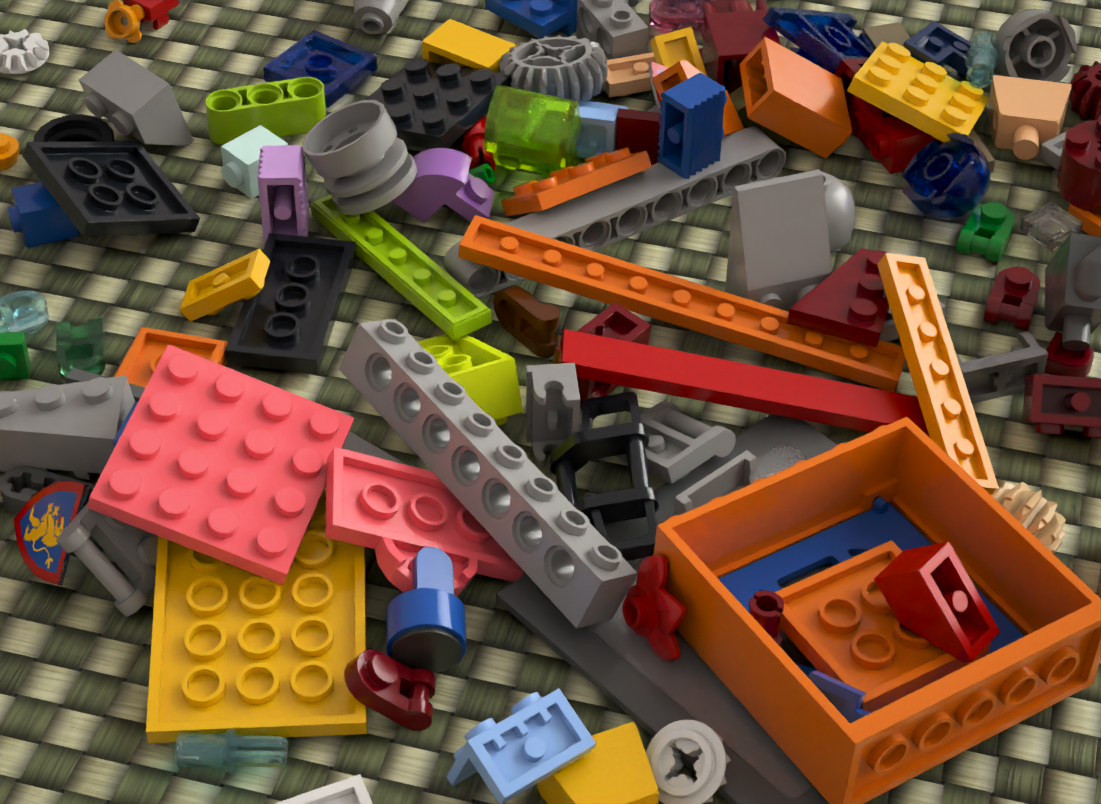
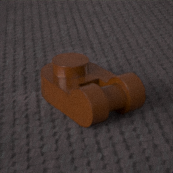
M512 285L498 291L494 295L493 304L497 319L503 328L535 355L541 357L553 356L555 348L559 343V337L555 333V329L560 325V310L551 304H541L528 291L518 285Z

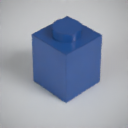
M42 182L11 188L15 206L7 207L13 233L21 231L27 248L78 237L77 228Z

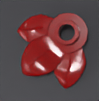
M653 555L642 560L639 565L636 585L629 588L623 601L622 612L627 625L639 636L646 637L652 649L660 658L671 661L681 658L674 631L686 615L687 608L665 590L668 577L667 557L664 555Z

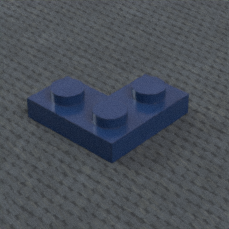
M936 21L927 25L903 44V47L911 53V57L923 63H935L942 68L948 65L956 70L960 78L971 83L981 85L994 75L997 70V63L993 55Z

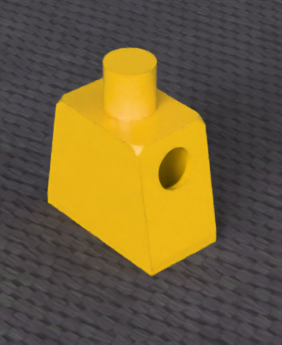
M634 721L592 735L596 745L591 752L537 783V790L547 804H659L658 786Z

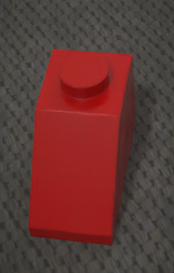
M949 541L903 550L874 578L901 625L963 663L972 662L1000 633L998 626Z

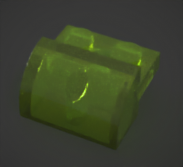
M497 85L486 119L484 134L485 151L493 152L497 165L511 170L520 169L534 172L546 177H550V172L563 167L577 166L576 140L581 131L579 102Z

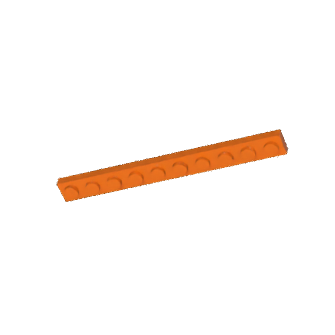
M477 215L473 217L459 244V258L610 305L616 302L625 309L882 390L896 391L906 361L902 346L879 340L876 348L787 324L788 311Z

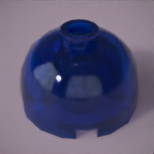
M948 134L947 137L950 141L940 145L935 141L928 143L913 156L904 170L903 178L907 181L906 188L902 187V192L913 205L928 217L950 220L972 212L980 204L988 191L991 181L988 160L978 145L966 134Z

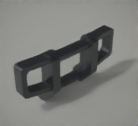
M634 392L586 399L582 404L581 431L572 434L549 454L551 473L556 475L558 490L577 510L588 517L590 524L621 552L622 557L626 561L654 555L657 528L656 512L659 509L657 492L651 488L645 450L649 444L648 431L646 426L641 423L638 399ZM623 411L631 413L632 422L593 429V420L597 416ZM626 454L631 489L589 495L578 500L575 473L585 466L588 460ZM647 517L649 533L646 537L621 542H612L608 539L604 524Z

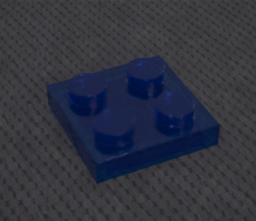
M312 30L263 67L264 81L274 82L300 77L316 78L324 84L325 106L329 108L377 70V56Z

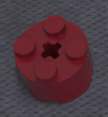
M1101 115L1097 120L1083 122L1067 130L1057 174L1059 194L1071 205L1091 212L1092 206L1101 207Z

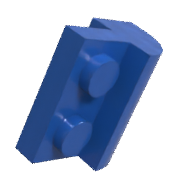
M485 0V9L540 39L549 36L557 30L567 36L576 32L577 0Z

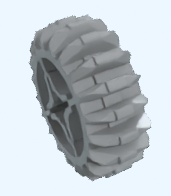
M558 35L557 37L545 36L537 40L531 38L527 43L519 42L516 44V47H510V52L503 54L501 57L498 73L511 75L512 91L506 96L507 100L515 101L520 106L528 104L530 108H533L535 100L566 105H577L579 101L590 100L592 96H597L601 93V89L606 87L608 67L604 49L600 48L598 43L590 42L587 38L577 39L574 35L570 37Z

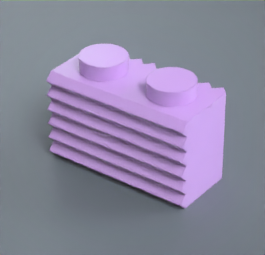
M300 145L261 147L257 178L264 245L269 233L308 237L309 203L303 147Z

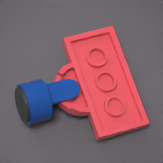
M333 447L327 458L325 537L375 549L378 566L388 581L403 592L389 603L386 610L387 655L411 669L421 668L432 673H438L451 668L462 660L467 649L465 607L458 596L469 585L475 574L515 582L522 577L524 571L433 471Z

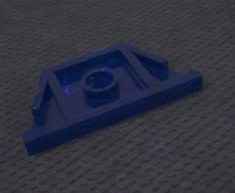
M771 7L762 19L770 27L817 60L821 68L832 74H835L842 60L869 58L875 51L865 34L860 33L857 37L853 32L852 28L857 23V20L852 14Z

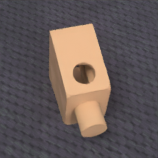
M993 75L989 94L990 100L987 106L993 145L999 149L1013 150L1014 155L1022 160L1034 158L1037 153H1040L1042 143L1060 135L1066 116L1071 84Z

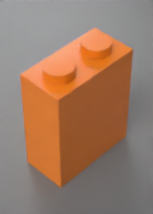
M764 37L739 64L747 117L827 159L837 147L846 143L853 132L842 78Z

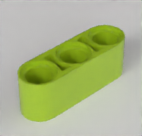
M300 77L222 89L212 92L205 99L209 138L214 143L220 145L234 140L259 125L278 137L308 133L320 120L326 117L324 84L312 77Z

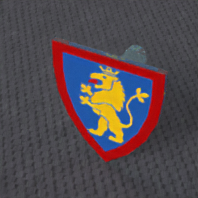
M72 481L56 482L49 485L33 496L13 519L17 544L22 558L31 572L44 581L63 585L71 553L67 554L56 540L83 509L89 485ZM90 535L89 539L96 545V547L101 552H105V550Z

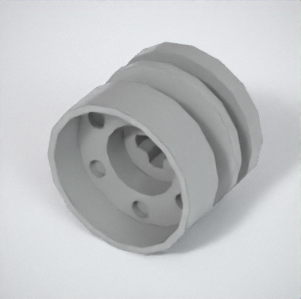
M377 100L358 101L330 113L307 133L302 143L306 157L316 174L324 178L326 191L332 195L333 203L343 214L358 215L388 204L411 185L418 172L416 162L412 155L408 153L406 144L403 140L396 137V126L386 108Z

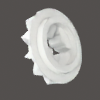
M23 29L16 33L9 30L8 34L0 35V73H27L39 68L47 61L49 57L48 41L43 40L40 33L29 34L26 29Z
M695 720L675 721L662 728L651 740L646 755L658 786L659 801L662 803L702 804L713 802L714 793L720 786L727 783L724 775L726 764L731 759L725 752L722 743L723 738L708 725ZM677 749L692 757H699L693 765L697 772L695 774L697 780L685 774L678 775V771L683 767V763L680 759L681 754Z

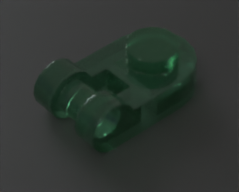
M103 318L89 319V324L72 325L71 321L56 322V359L60 376L64 380L65 376L73 368L102 375L106 366V332Z

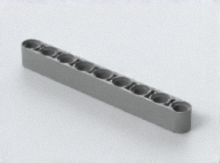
M747 127L724 136L721 140L720 161H714V164H708V168L696 171V175H690V179L682 178L661 163H656L649 169L546 210L533 212L505 224L587 250L596 251L733 195L734 186L773 178L783 168L786 161V152L758 127ZM460 242L453 245L444 257L443 265L445 270L476 298L487 296L527 279L459 258Z

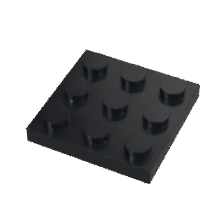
M417 58L408 61L404 68L392 78L384 81L380 88L365 100H377L384 105L396 126V137L403 140L406 145L427 149L448 148L512 91L511 75L496 73L490 69H471L460 67L458 64H441Z
M139 141L27 142L22 157L83 237L136 236L138 234L162 233L170 235L174 233L195 232L200 217Z

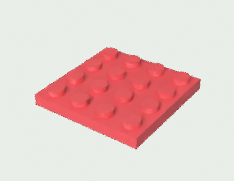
M168 344L89 497L87 508L283 585L325 490L327 458L333 447L343 448L351 430L354 417Z

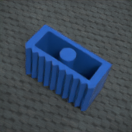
M701 72L660 94L663 100L660 101L662 107L659 108L662 114L659 115L661 121L658 122L661 127L658 129L661 135L658 136L660 142L657 144L660 149L657 150L659 153L657 159L659 163L682 178L690 179V175H696V171L708 168V164L720 161L721 140L724 137L723 114L724 105L727 102L725 87Z

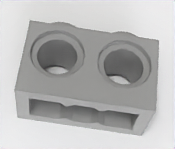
M577 0L576 36L579 39L587 38L590 42L598 43L600 48L604 49L607 60L648 52L649 27L625 0Z

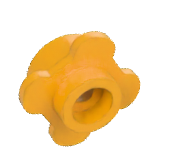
M121 0L111 1L104 18L107 35L113 39L126 38L129 43L139 42L142 37L140 22L145 16L143 8L138 4L132 6L124 5ZM123 18L127 19V25L123 24Z

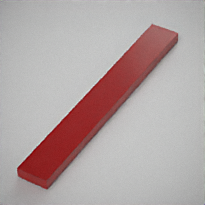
M564 329L560 341L559 364L575 363L578 378L869 433L880 426L889 425L908 417L929 437L917 396Z

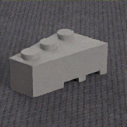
M126 375L110 378L98 377L89 381L62 385L50 384L41 388L0 392V471L8 472L18 467H33L47 472H51L52 469L73 471L78 479L89 480L93 473L101 474L115 448L113 440L135 402Z

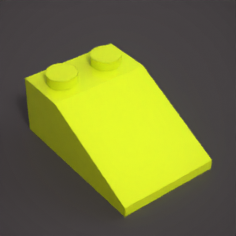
M445 333L417 341L425 351L436 358L437 363L455 382L464 387L466 394L483 412L495 420L497 426L506 423L508 416L523 412L514 357L469 335L453 340Z

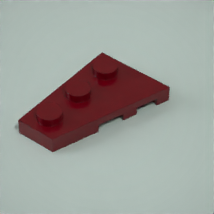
M861 248L789 309L787 324L877 348L890 310L877 263L887 252Z

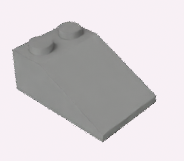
M820 169L734 186L725 292L789 312L793 305L832 273L824 180Z

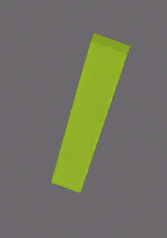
M331 194L310 203L312 216L339 240L356 242L357 256L453 340L492 323V311L375 211L358 215L343 214L336 208Z

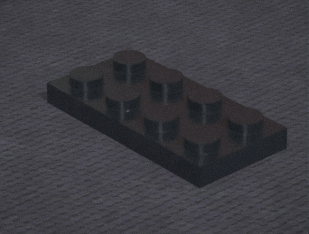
M269 233L262 251L270 260L264 279L265 283L262 290L256 296L247 300L244 299L225 350L227 364L318 374L357 256L356 242Z

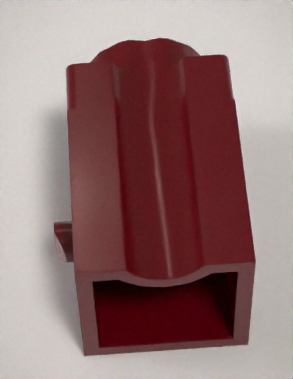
M715 0L711 4L707 1L701 4L704 12V25L700 26V31L704 42L703 48H700L699 52L707 76L724 86L729 94L742 86L739 64L764 37L781 45L771 14L764 0H756L755 11H753L747 0Z

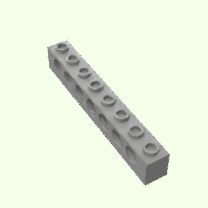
M396 319L359 323L339 367L342 374L431 471L434 472L576 629L612 620L638 574L622 557L621 552L590 524L588 517L584 513L577 510L558 490L557 485L527 458L525 451L521 447L514 444L496 425L495 420L483 412L466 394L464 387L455 382L441 368L436 358L420 346L402 323Z

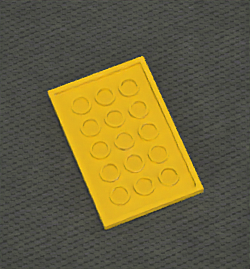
M326 487L283 585L158 536L146 720L148 743L367 734V706L356 700L350 693L344 677L346 665L366 650V547L325 537Z

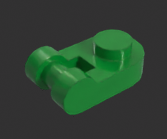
M987 202L977 206L972 211L966 226L960 232L956 252L970 255L971 252L986 256L985 259L987 261L999 264L1012 236L1015 222L1013 212L998 202Z

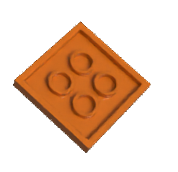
M892 540L775 592L784 601V611L781 614L779 628L818 671L865 692L866 695L860 709L869 712L894 702L988 655L991 645L990 642L972 662L963 663L898 622L874 580L902 552Z

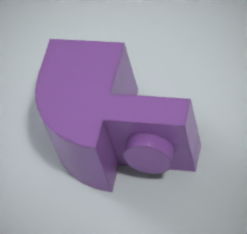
M433 148L420 152L413 157L418 170L415 179L401 195L392 200V202L423 223L444 204L471 222L475 215L489 219L495 191L489 188L482 179L468 173L472 157L454 149Z

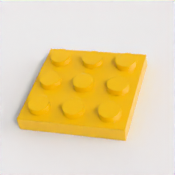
M882 41L853 77L847 91L960 150L986 108L990 97L984 95L983 90L976 84L968 81L959 82L948 76L946 70L932 62L923 63L911 57V53L905 47L896 43L887 44Z

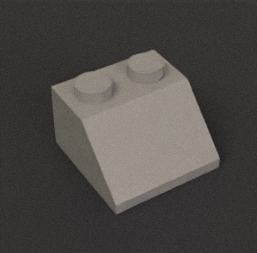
M115 49L79 79L86 95L83 99L86 107L97 118L104 116L110 120L115 128L124 136L131 134L144 144L188 146L194 141L170 84Z

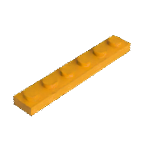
M885 253L877 263L929 437L980 486L992 495L999 487L926 259L923 257Z

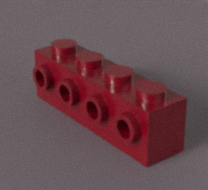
M1045 374L1027 375L1025 378L1022 423L1035 424L1034 433L1063 435L1064 426L1083 427V437L1101 438V379Z

